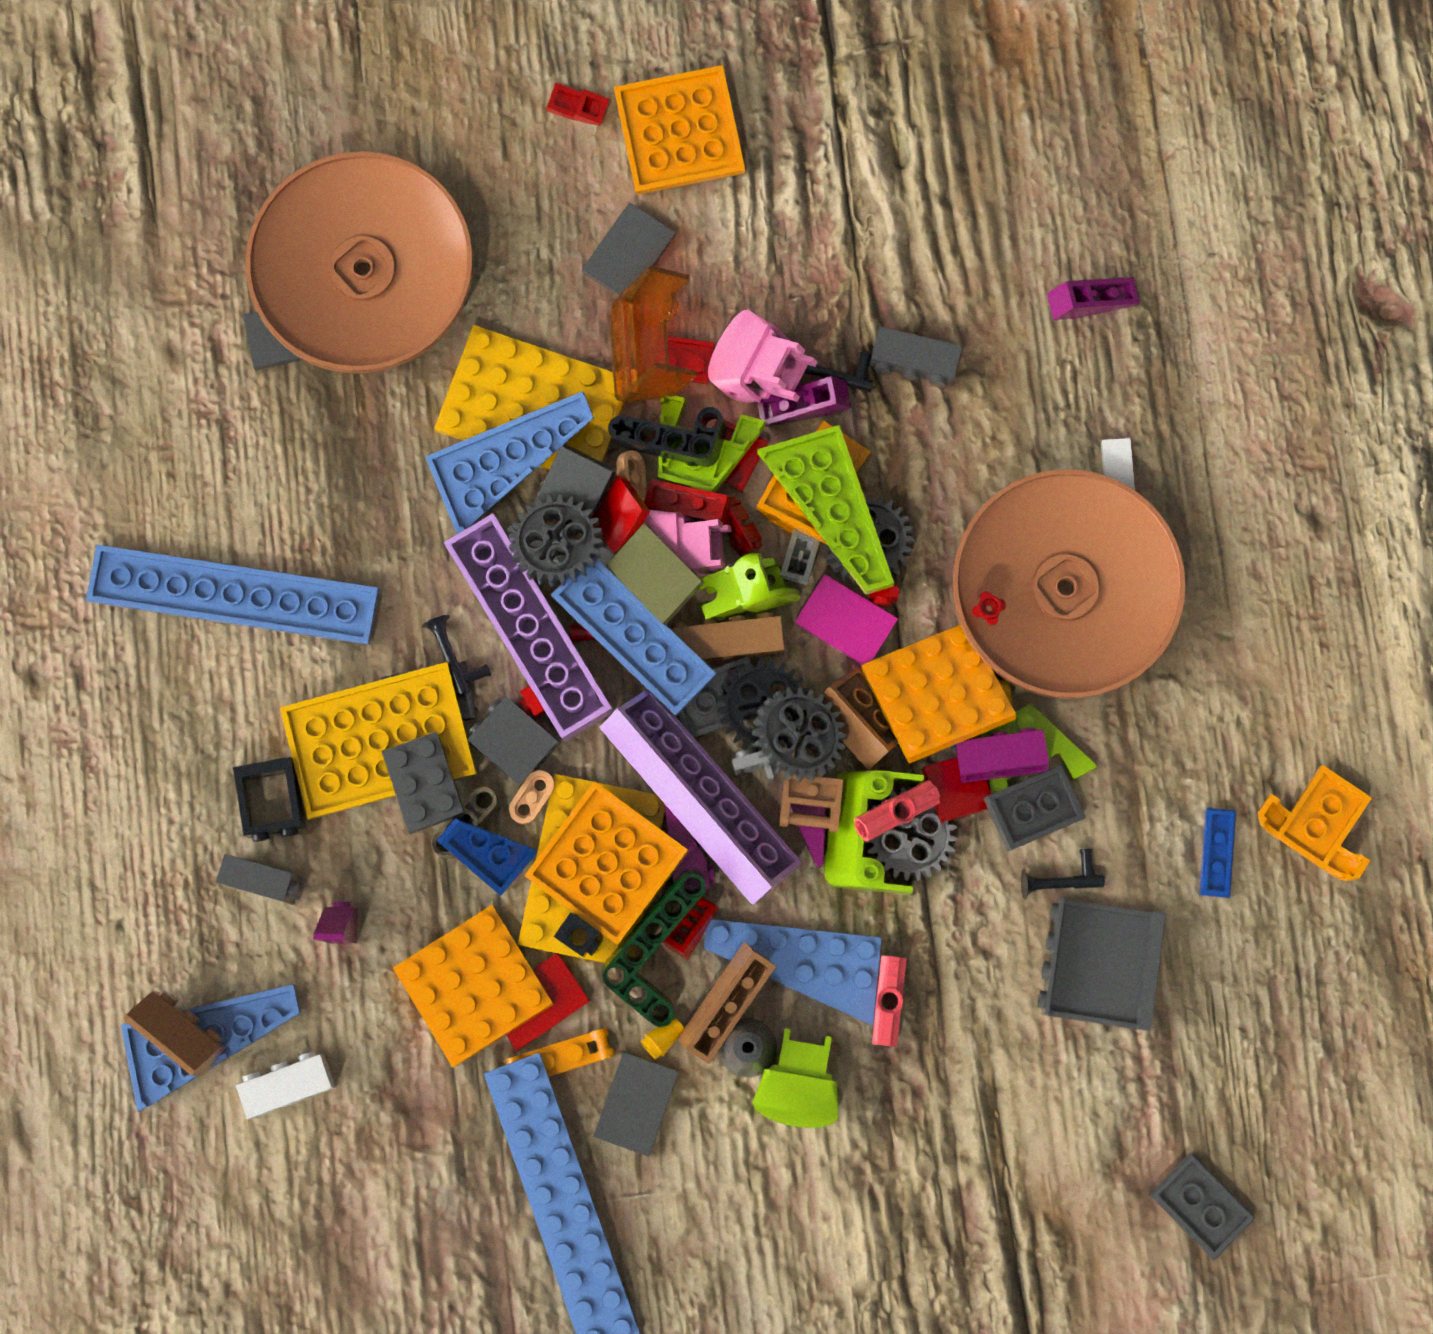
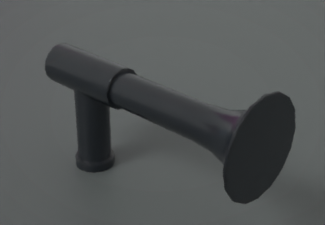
M864 351L860 352L855 375L816 365V367L807 365L803 374L816 375L822 378L833 376L847 381V386L870 393L874 381L865 377L872 354Z
M442 615L425 622L422 628L429 629L435 635L444 659L448 662L458 696H462L470 692L467 683L484 677H490L491 673L487 664L465 673L462 672L446 633V622L450 616Z
M1092 849L1079 850L1081 853L1082 875L1036 878L1028 875L1025 869H1023L1021 872L1023 898L1026 900L1030 893L1042 889L1104 887L1103 874H1093Z

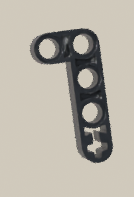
M706 407L697 415L693 431L625 415L614 417L608 425V431L614 441L622 448L709 467L714 465L719 458L728 426L718 409ZM718 419V423L714 427L706 428L710 420ZM649 434H656L653 441L645 442ZM676 440H683L679 448H671ZM710 446L706 454L698 455L700 448Z

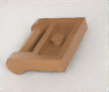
M795 774L789 780H785L784 776L779 826L788 827V824L818 827L829 829V832L838 833L843 779L819 778L816 776V778L809 782L805 776L802 781L797 782ZM790 804L830 808L831 815L830 817L789 813Z

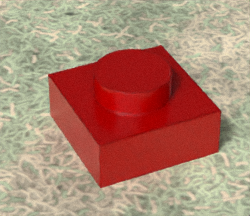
M899 586L870 593L868 600H873L875 605L891 606V602L897 603Z
M530 686L519 691L523 697L519 703L527 715L533 713L537 720L546 714Z

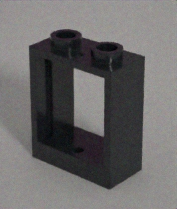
M291 757L233 767L243 836L252 838L253 842L269 840L270 834L281 833V837L299 834L298 829L306 828L300 787ZM286 774L293 820L252 827L246 781Z

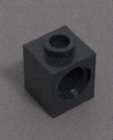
M571 912L554 935L556 939L583 958L587 954L593 956L602 943L598 939L601 933ZM577 929H585L588 933V940L583 945H575L572 941V934Z

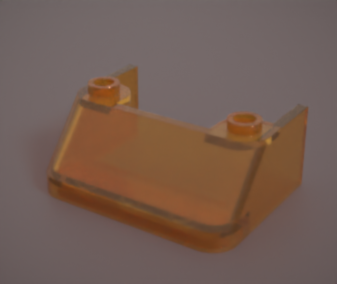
M649 265L614 300L610 310L614 395L616 400L631 403L673 397L697 377V371L669 365L666 323L678 312L679 303L676 300V293L690 280V275Z

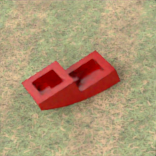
M555 82L545 111L575 121L600 126L609 98L585 89L580 92Z

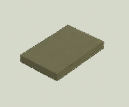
M645 523L605 565L664 625L668 624L705 583Z

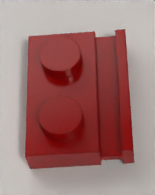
M658 335L653 377L709 385L708 367L714 350V342Z

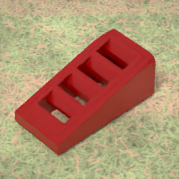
M703 897L698 900L663 941V944L668 949L686 960L694 952L718 909L717 905ZM697 905L706 912L702 915L693 908ZM689 916H692L698 920V923L694 924L687 919ZM683 926L690 929L691 933L687 934L682 931ZM679 937L684 940V943L680 944L675 940Z

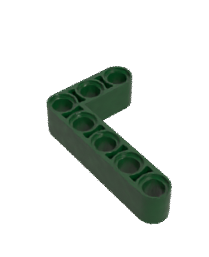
M686 869L677 877L602 966L604 984L657 1027L667 1026L673 1020L674 1010L672 1001L637 971L705 893L706 883L704 877L696 869ZM692 877L700 881L699 887L693 891L687 890L684 887L685 881ZM671 900H677L680 902L681 907L677 912L670 913L665 909L666 903ZM655 922L660 924L662 929L658 934L650 935L645 931L647 925ZM632 945H638L643 949L638 957H631L626 951ZM614 967L620 968L624 972L622 977L616 980L609 978L607 975L608 971ZM641 986L646 990V993L640 998H634L630 995V991L633 987ZM657 1005H664L668 1008L667 1014L661 1017L654 1015L652 1010Z

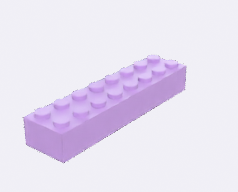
M493 513L443 542L563 742L565 743L611 715L613 710L534 579L529 580L527 571L520 572L518 568L520 563H514L512 556L515 553H511L509 545L512 543Z
M648 689L618 707L600 726L602 732L752 905L783 882L802 864L801 860L675 715Z

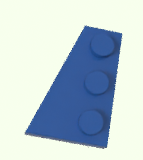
M457 818L437 839L444 848L500 896L538 852L535 848Z

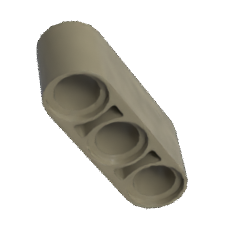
M488 787L477 788L462 804L465 815L471 816L473 825L481 828L497 811L499 807L498 796ZM483 794H490L493 799L491 806L485 809L478 806L479 797ZM455 818L446 821L431 839L432 850L442 858L454 857L449 851L441 852L439 850L437 839Z

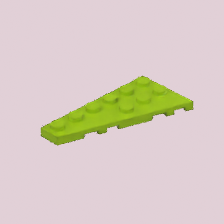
M840 425L757 449V454L863 592L867 595L893 587L894 581Z

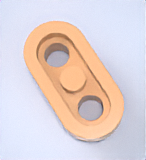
M634 450L621 453L616 461L617 476L626 477L644 502L647 494L644 460Z
M537 770L530 773L509 806V813L514 821L526 825L532 823L538 817L554 790V780L549 773ZM538 781H544L546 787L544 790L538 791L535 788V784ZM522 805L529 806L530 812L527 815L520 814L519 809Z

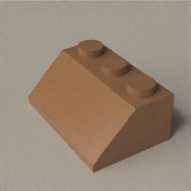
M859 666L848 672L823 692L822 703L826 705L832 702L831 713L840 712L839 716L835 718L836 722H843L845 724L839 729V732L847 736L842 742L868 770L882 761L899 745Z
M165 990L162 994L152 991L123 1017L124 1021L191 1076L204 1075L226 1049V1046L221 1043L223 1039L221 1035L211 1028H208L206 1031L198 1024L200 1018L188 1009L183 1012L176 1006L178 1000Z

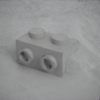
M753 749L736 753L737 757L732 759L735 777L763 769L768 785L774 783L776 766L772 764L766 767L768 757L759 758L758 755L761 751L754 753Z

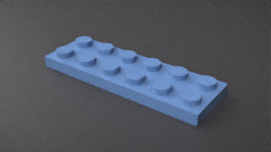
M592 558L595 568L586 566V577L577 573L576 583L570 577L567 578L565 586L561 584L551 594L552 598L665 707L677 716L717 674L668 626L662 624L597 558Z

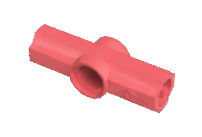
M926 780L894 798L885 799L879 806L854 818V826L858 835L864 841H869L899 824L910 822L914 816L940 803L938 789L930 780ZM896 804L899 806L900 814L898 817L895 814Z
M881 956L871 1044L897 1047L907 958ZM885 993H892L897 998V1005L892 1010L885 1009L881 1004V998Z

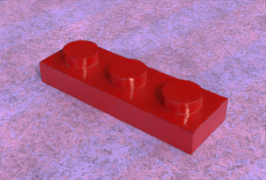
M650 479L644 503L651 510L679 512L689 518L702 521L718 519L724 525L731 497Z

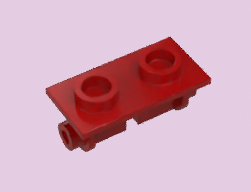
M731 497L724 525L731 526L732 532H727L731 546L742 557L748 554L751 549L755 551L763 546L761 543L762 537L753 522L745 526L742 524L743 521L748 520L750 517L741 501Z

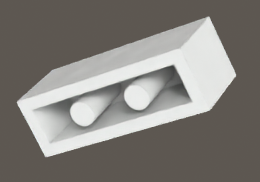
M315 1051L298 1056L299 1062L288 1066L287 1061L271 1066V1073L260 1076L258 1071L242 1077L244 1083L236 1085L246 1118L253 1119L336 1088L325 1054L316 1055Z

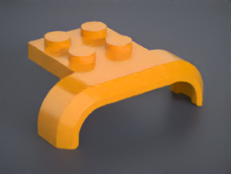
M1324 765L1319 767L1291 811H1288L1281 805L1279 798L1270 794L1257 813L1260 825L1268 833L1340 880L1351 881L1359 879L1371 861L1361 854L1348 851L1341 844L1372 797Z

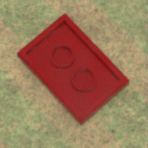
M558 953L533 969L554 1005L506 1035L517 1052L591 1002Z

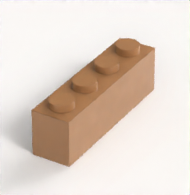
M772 612L757 614L756 619L747 620L745 616H733L728 618V622L717 623V619H705L699 621L700 625L688 626V622H678L671 624L670 628L705 663L738 660L746 656L756 658L784 654L781 617L774 616Z
M744 942L677 1038L683 1047L709 1064L772 974L776 965L766 955Z

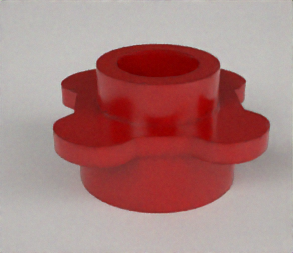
M984 591L980 594L979 603L972 608V614L976 618L981 617L985 619L989 625H995L999 621L998 616L1000 612L1006 609V602L991 595L989 591ZM991 606L992 610L988 611L986 607Z

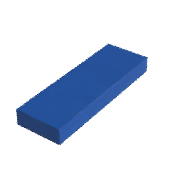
M1205 809L1199 896L1230 898L1236 811Z

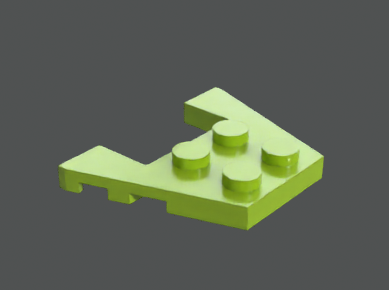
M662 392L660 395V402L662 404L660 424L682 428L679 425L688 403L687 400L683 397ZM740 414L731 441L724 440L717 462L709 467H702L659 456L658 478L664 482L716 493L765 429V421ZM676 440L671 448H679L683 440ZM710 446L700 448L698 455L706 454Z
M1032 704L1016 711V720L980 734V738H986L995 732L1015 734L1024 728L1044 730L1048 759L1058 754L1072 781L1097 768L1090 758ZM1015 776L989 779L991 793L994 794L1008 788L1009 786L1006 781Z

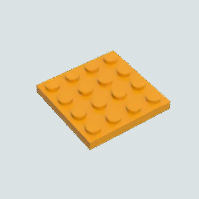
M723 65L614 87L636 195L745 174L743 156Z
M960 625L861 665L862 672L909 764L1016 720V713L993 670L973 650Z
M594 781L524 876L617 946H620L689 850Z
M490 905L393 967V970L453 1068H456L554 1005L493 905Z

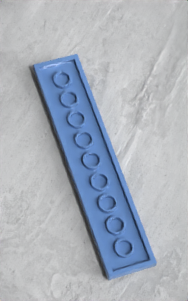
M96 545L86 601L370 645L380 589L372 586Z
M540 1052L483 1073L575 1333L641 1334Z

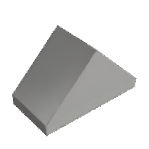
M794 528L779 578L808 585L820 541Z

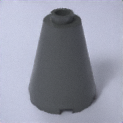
M743 1018L738 1021L719 1049V1056L724 1066L733 1074L747 1078L763 1074L764 1069H769L773 1064L777 1054V1042L774 1033L765 1023L753 1018ZM747 1041L754 1045V1050L749 1054L742 1050L743 1043Z

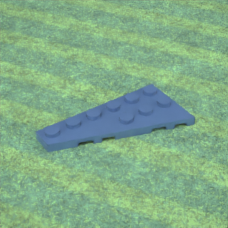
M584 391L425 456L456 534L472 526L595 418Z
M713 919L709 923L705 931L704 949L731 961L741 945L746 942L766 955L776 965L769 979L873 1026L881 937Z
M294 984L188 1009L200 1018L198 1024L206 1031L208 1028H211L223 1037L221 1043L226 1046V1049L208 1070L301 1014ZM128 1023L121 1025L137 1112L143 1111L200 1076H191Z

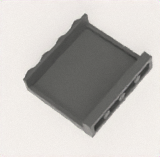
M1065 897L1057 898V902L1051 904L1049 920L1054 921L1053 931L1048 932L1046 937L1045 949L1050 950L1049 961H1044L1041 978L1046 979L1045 990H1040L1037 1007L1042 1008L1041 1015L1151 1031L1166 913L1145 912L1068 900Z

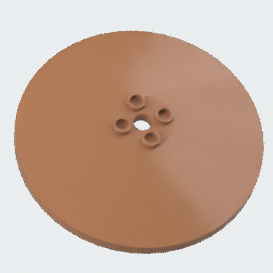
M347 152L324 157L302 167L286 178L271 193L252 225L247 242L245 270L249 293L257 313L271 334L286 349L308 363L324 369L343 373H372L395 368L410 362L433 347L448 332L461 313L468 297L473 274V250L468 227L461 210L445 187L432 175L413 163L395 156L375 152ZM368 263L370 271L366 275L356 274L355 270L358 264Z
M1061 469L1039 472L1021 478L998 491L977 511L968 524L958 546L953 566L952 592L955 611L961 629L973 650L986 665L1009 683L1028 692L1050 698L1083 699L1099 696L1123 687L1138 678L1154 664L1171 642L1178 627L1185 601V570L1181 552L1170 527L1161 514L1149 501L1129 486L1111 477L1085 470ZM1069 581L1073 586V593L1070 595L1061 594L1058 590V583ZM984 591H989L991 595L1006 602V609L1000 612L998 616L999 621L995 625H989L985 619L981 617L976 618L972 614V608L979 603L980 594ZM987 606L986 609L988 611H991L992 607Z

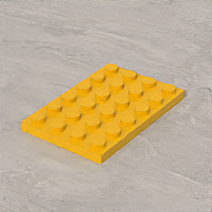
M473 325L434 429L436 432L464 441L584 391L595 418L566 444L604 462L612 440L608 431V425L614 417L621 415L633 379ZM558 451L539 467L550 470Z
M448 662L280 707L307 819L309 820L395 797L396 794L382 751L433 732L439 734L454 780L477 774Z
M554 774V790L549 797L536 859L593 784V781ZM598 783L662 830L665 803L658 795ZM531 881L517 945L605 963L618 947L601 934L598 939L602 943L593 956L587 954L583 958L556 939L554 935L570 912L575 916L577 915ZM643 913L642 916L639 918V920H638L637 923L634 925V927L631 929V931H632V930L635 928V926L641 921V919H642L643 916H644V913ZM577 929L572 934V941L575 945H583L588 940V933L585 929ZM637 945L630 946L626 953L631 957H635Z

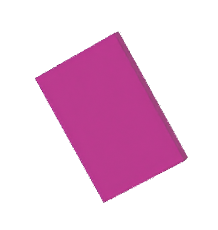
M824 574L794 624L863 665L874 659L898 618Z

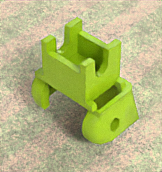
M760 553L745 554L736 561L734 566H727L721 571L701 578L705 583L698 590L706 589L709 595L717 592V597L713 601L701 606L705 619L708 620L716 617L717 622L725 621L729 617L738 616L748 611L761 614L799 601L801 597L798 590L788 588L786 579L779 578L781 573L779 562L774 558L763 559ZM770 575H773L776 580L772 586H770L767 579Z
M785 1028L778 1065H772L770 1070L764 1069L762 1079L752 1102L754 1109L770 1120L793 1127L818 1128L834 1124L838 1119V1082L832 1081V1075L826 1074L832 1037L826 1036L823 1046L789 1040L791 1029Z

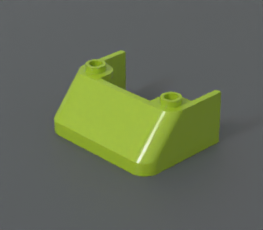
M881 770L841 772L836 776V779H843L838 833L829 832L828 829L824 868L826 881L831 886L837 888L910 895L913 892V886L884 883L885 871L883 865L876 859L863 857L864 840L855 829L854 818L867 812L868 799L883 800L887 798L892 792L893 783L918 785L923 782L924 775Z

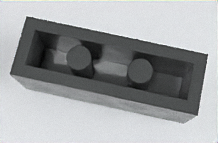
M879 326L870 366L875 367V370L880 373L890 374L893 371L901 373L904 378L909 380H919V378L930 380L932 385L938 387L952 386L962 346Z

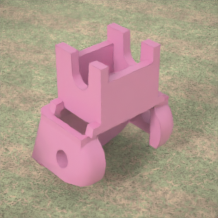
M744 310L732 320L718 341L708 367V378L723 393L736 401L760 403L762 398L769 399L772 394L798 402L800 396L794 391L807 365L816 367L818 362L813 357L803 355L805 349L799 343L790 341L774 324L767 322L750 310ZM754 380L763 390L746 386V384H750Z
M650 510L644 523L699 577L716 573L727 566H733L731 564L725 565L723 557L722 533L732 532L730 525H723V522L718 519L691 523L689 517L679 512Z

